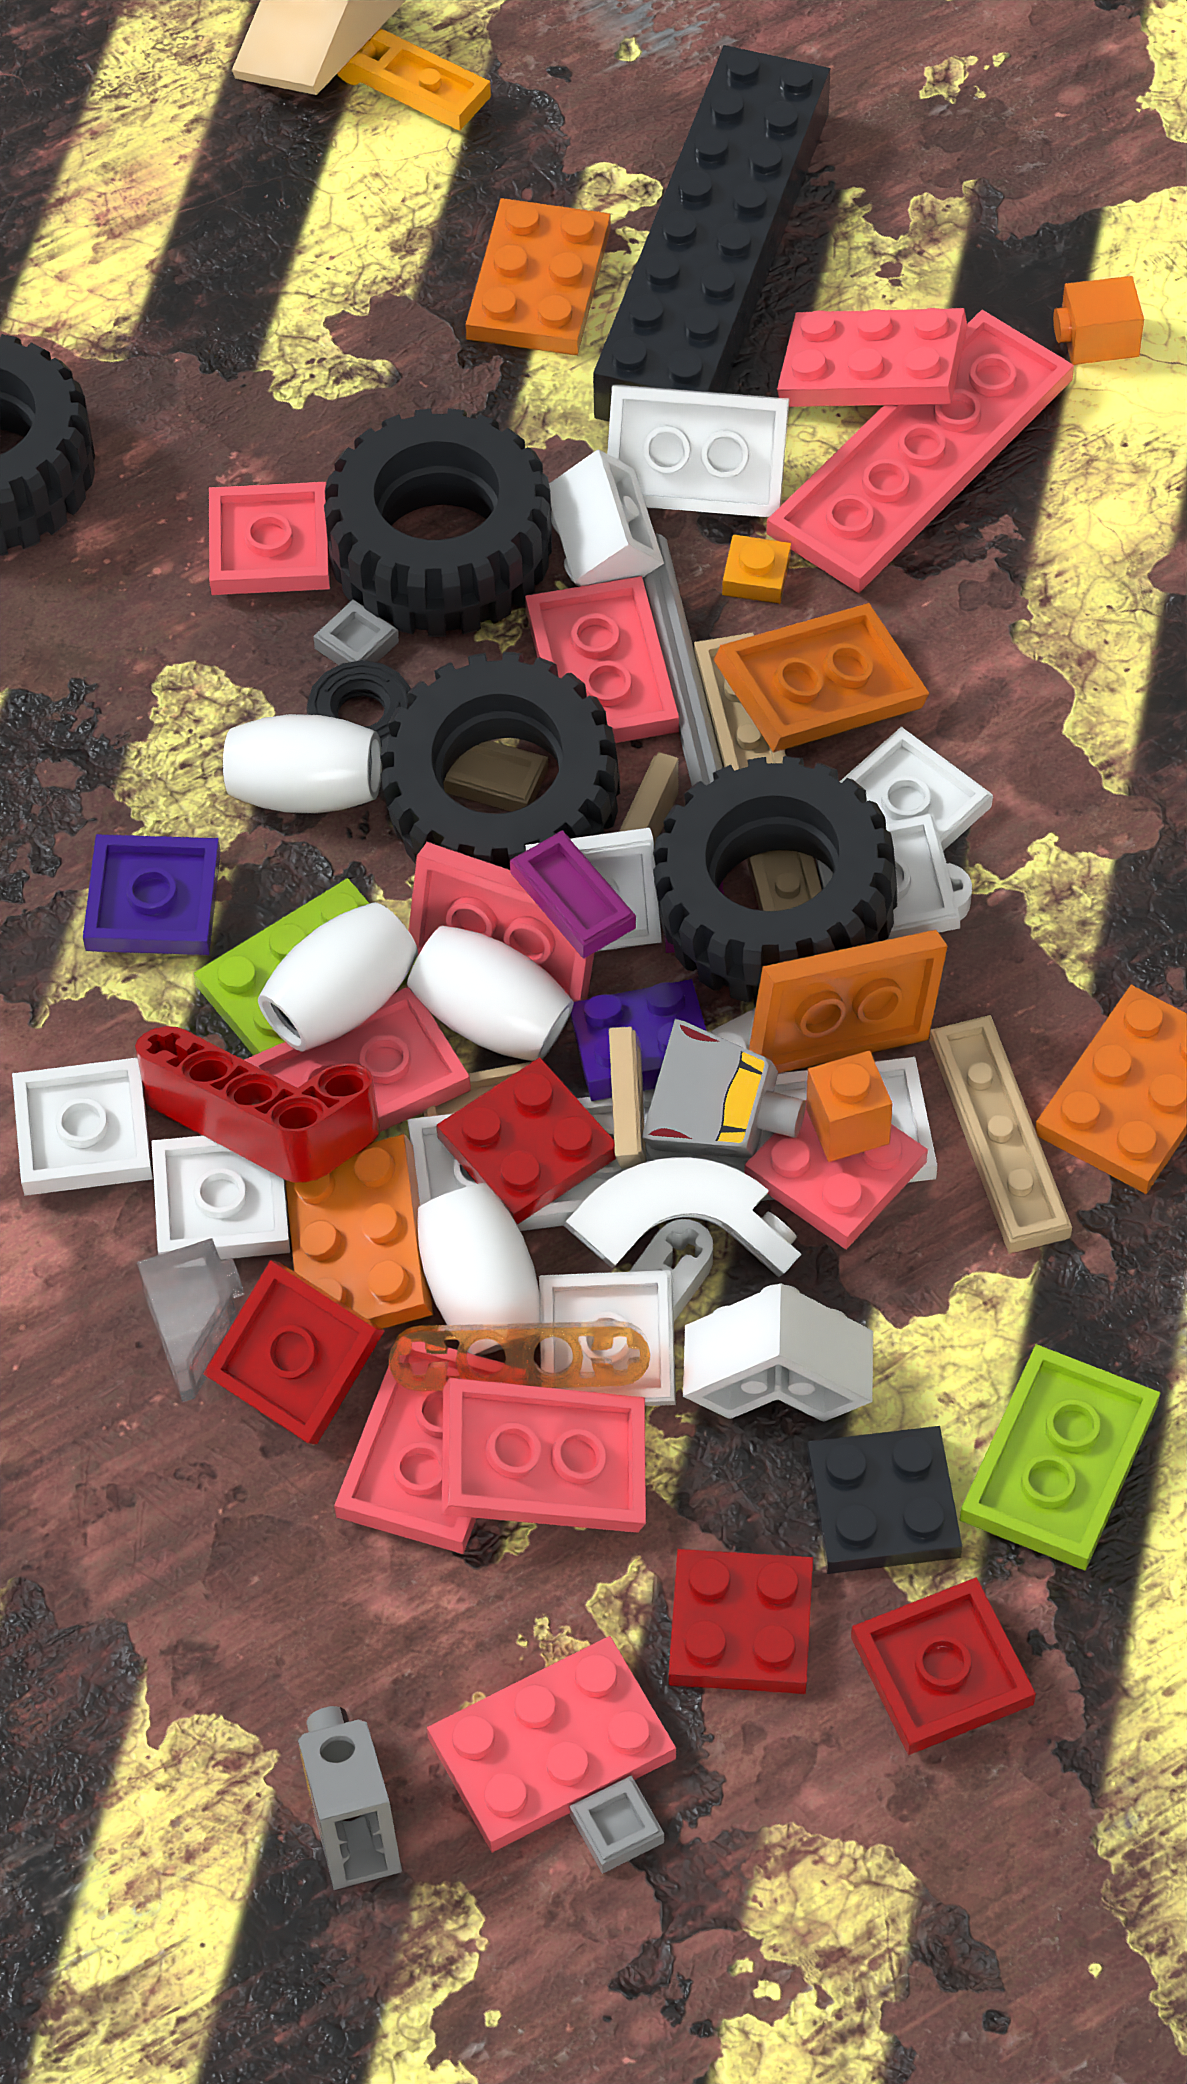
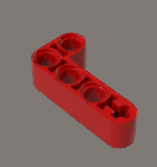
M164 1026L154 1028L144 1033L136 1042L135 1049L146 1104L152 1109L285 1180L301 1183L318 1180L367 1147L379 1135L380 1125L373 1077L371 1072L364 1066L352 1063L333 1065L297 1088L179 1027Z

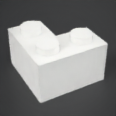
M782 1283L767 1286L760 1293L733 1305L717 1308L712 1314L685 1325L683 1397L728 1419L778 1399L825 1422L872 1402L873 1331L847 1318L841 1311L830 1309L801 1294L798 1289Z

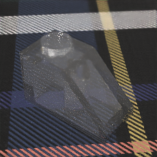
M213 1238L137 1262L143 1293L182 1402L194 1399L207 1378L203 1374L237 1317L233 1298L244 1295L233 1259L220 1260Z

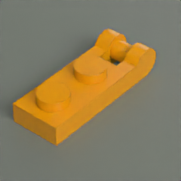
M382 28L337 73L348 84L358 85L361 82L459 131L491 97L489 80Z

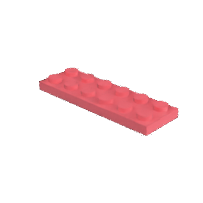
M981 310L967 324L951 404L884 405L767 519V535L776 541L791 543L792 551L860 593L1073 380L1074 365L984 310Z

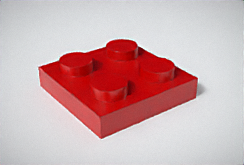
M540 1057L436 1125L437 1138L477 1184L486 1183L510 1212L516 1225L616 1159L613 1138Z
M270 1260L203 1374L308 1444H318L385 1330L285 1265Z
M677 1549L669 1685L806 1694L813 1557Z
M977 1577L852 1626L851 1639L908 1755L1033 1706L1035 1703L1036 1693Z

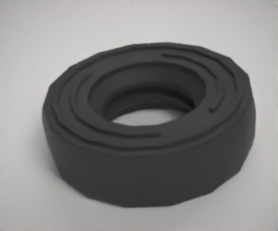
M364 660L342 663L325 672L312 686L306 707L307 715H322L340 719L338 716L339 708L345 701L362 696L374 698L382 704L384 713L378 722L365 727L378 733L382 747V740L391 736L388 723L395 709L401 706L406 709L410 708L407 693L411 688L399 672L383 663Z

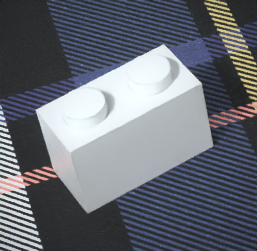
M598 449L549 483L552 525L560 535L567 557L564 560L566 572L577 586L639 576L643 578L664 564L634 468Z

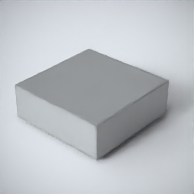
M355 600L346 605L313 636L315 649L338 665L360 660L378 662L399 642L398 629L364 609V606Z
M632 1775L569 1806L570 1816L602 1874L664 1843V1832Z

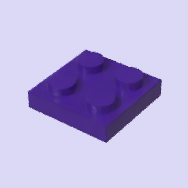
M96 834L83 930L85 951L209 955L221 855L219 838Z
M692 979L673 983H659L653 987L612 995H598L591 999L576 1001L570 1013L591 1101L612 1098L609 1028L632 1027L636 1031L641 1043L643 1091L656 1088L675 1019L685 1021L706 1031Z

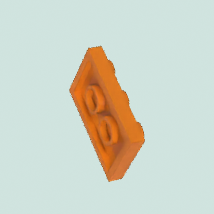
M501 198L465 324L466 340L578 356L611 230V213Z
M870 603L722 644L714 658V662L773 753L921 709L930 694Z
M931 930L763 966L749 1050L771 1060L778 1073L832 1062L869 1050L873 1053L928 1040L948 947L937 930Z
M1130 985L1036 1121L1035 1131L1037 1137L1147 1194L1187 1134V1013Z
M404 1134L369 1144L318 1180L306 1183L285 1180L295 1273L382 1329L433 1315L431 1292L423 1271L419 1251L418 1208L420 1207L414 1150L412 1143Z

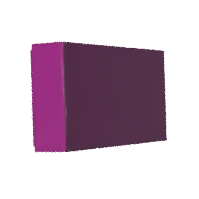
M563 830L510 860V873L583 959L636 929V915Z

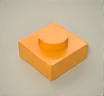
M733 535L722 580V595L781 604L791 558V543Z

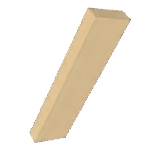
M991 1015L931 1029L929 1042L1008 1253L1011 1254L1070 1239L1072 1232L1071 1222Z

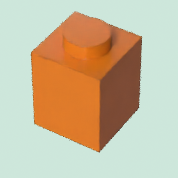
M1133 276L1065 284L1062 308L1054 309L1053 321L1056 340L1058 343L1066 342L1071 364L1077 365L1139 357L1144 316Z
M870 1050L808 1068L806 1110L828 1162L890 1144L893 1103Z

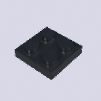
M940 1426L808 1441L807 1457L827 1574L961 1558L962 1542Z

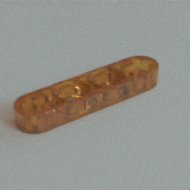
M623 1321L435 1325L407 1328L400 1333L391 1346L389 1366L391 1374L400 1385L415 1391H443V1387L449 1378L546 1388L604 1387L633 1384L648 1369L651 1355L648 1339L642 1330L632 1323ZM593 1336L591 1350L611 1349L613 1338L619 1336L626 1337L628 1348L639 1349V1357L628 1358L627 1369L624 1370L614 1369L613 1361L610 1358H591L594 1372H580L583 1362V1348L579 1337ZM545 1338H561L571 1347L573 1353L572 1361L563 1371L556 1373L546 1372L536 1364L534 1349ZM446 1340H459L456 1355L459 1376L446 1375L449 1361L429 1363L424 1375H415L412 1364L401 1363L400 1355L410 1354L414 1342H424L426 1352L429 1354H448ZM478 1340H494L504 1349L506 1360L502 1368L497 1372L488 1375L479 1374L468 1364L467 1351Z

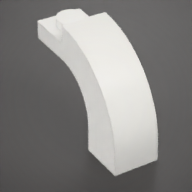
M658 1159L624 1170L594 1190L563 1225L611 1268L620 1261L645 1232L657 1224L676 1218L702 1219L723 1228L778 1277L783 1275L801 1255L791 1245L797 1238V1235L784 1222L769 1211L762 1218L752 1211L769 1190L755 1179L737 1169L705 1159Z

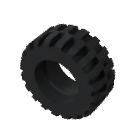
M1 334L0 430L14 432L24 437L15 447L0 455V556L8 555L7 549L21 545L23 550L39 544L40 535L45 532L53 535L68 522L66 513L74 515L86 500L85 491L93 483L95 452L85 395L80 383L73 379L72 371L61 360L57 358L51 360L50 352L31 342L25 347L22 346L21 339Z
M431 408L415 410L414 417L401 419L398 414L384 420L381 423L382 428L375 432L372 428H369L354 440L355 450L348 447L342 452L334 464L335 471L328 477L325 487L326 503L324 504L331 569L335 580L342 584L345 596L350 601L355 600L359 604L364 605V609L376 617H380L384 621L390 620L394 622V627L398 631L414 635L415 629L428 630L429 637H446V631L461 629L462 634L479 631L482 622L491 620L494 625L511 615L512 604L518 607L524 605L525 596L533 595L535 593V585L543 581L549 568L548 556L552 553L549 480L543 473V463L536 452L529 447L525 448V440L508 427L503 432L500 431L499 423L491 418L479 414L477 419L467 417L465 410L448 408L447 414H432ZM433 505L463 507L478 513L486 519L474 530L464 535L444 540L419 539L406 535L392 527L404 515L419 508Z
M503 652L502 660L487 661L486 653L468 656L469 665L455 669L450 662L434 671L436 681L428 686L424 681H419L407 693L410 708L406 709L401 706L395 709L388 723L391 736L382 740L380 759L383 772L380 775L393 828L397 838L403 840L406 853L415 864L418 853L426 842L510 870V860L525 852V845L541 843L562 830L572 839L604 834V829L614 826L618 813L617 796L621 792L617 751L612 727L607 725L606 711L598 698L594 696L587 697L585 683L573 673H566L562 679L559 678L556 663L539 657L536 658L534 665L527 664L523 661L522 653ZM513 738L534 743L549 752L559 764L558 775L550 788L532 804L513 812L489 814L470 810L455 802L444 790V780L455 761L474 746L494 739Z
M783 756L782 763H767L766 757L747 760L748 767L734 771L732 765H728L713 772V782L706 786L702 781H699L684 793L685 807L677 804L671 808L663 821L665 833L663 832L656 838L653 852L656 867L653 869V876L662 927L667 942L674 945L675 956L686 970L694 971L697 969L699 982L714 991H719L725 985L729 987L730 998L747 1003L752 1001L753 995L758 996L763 966L885 941L889 938L894 925L893 910L897 907L896 867L891 832L886 830L884 814L876 802L867 801L866 790L856 781L846 778L842 783L839 782L838 770L822 763H817L814 769L804 767L803 758ZM788 850L804 853L819 860L834 873L829 883L815 897L799 906L779 911H760L746 908L731 901L718 890L726 875L739 863L754 855L768 851Z

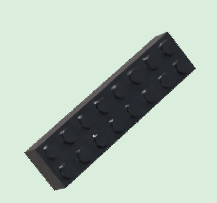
M723 45L594 369L593 397L595 419L610 422L613 385L724 393L829 115L831 68Z

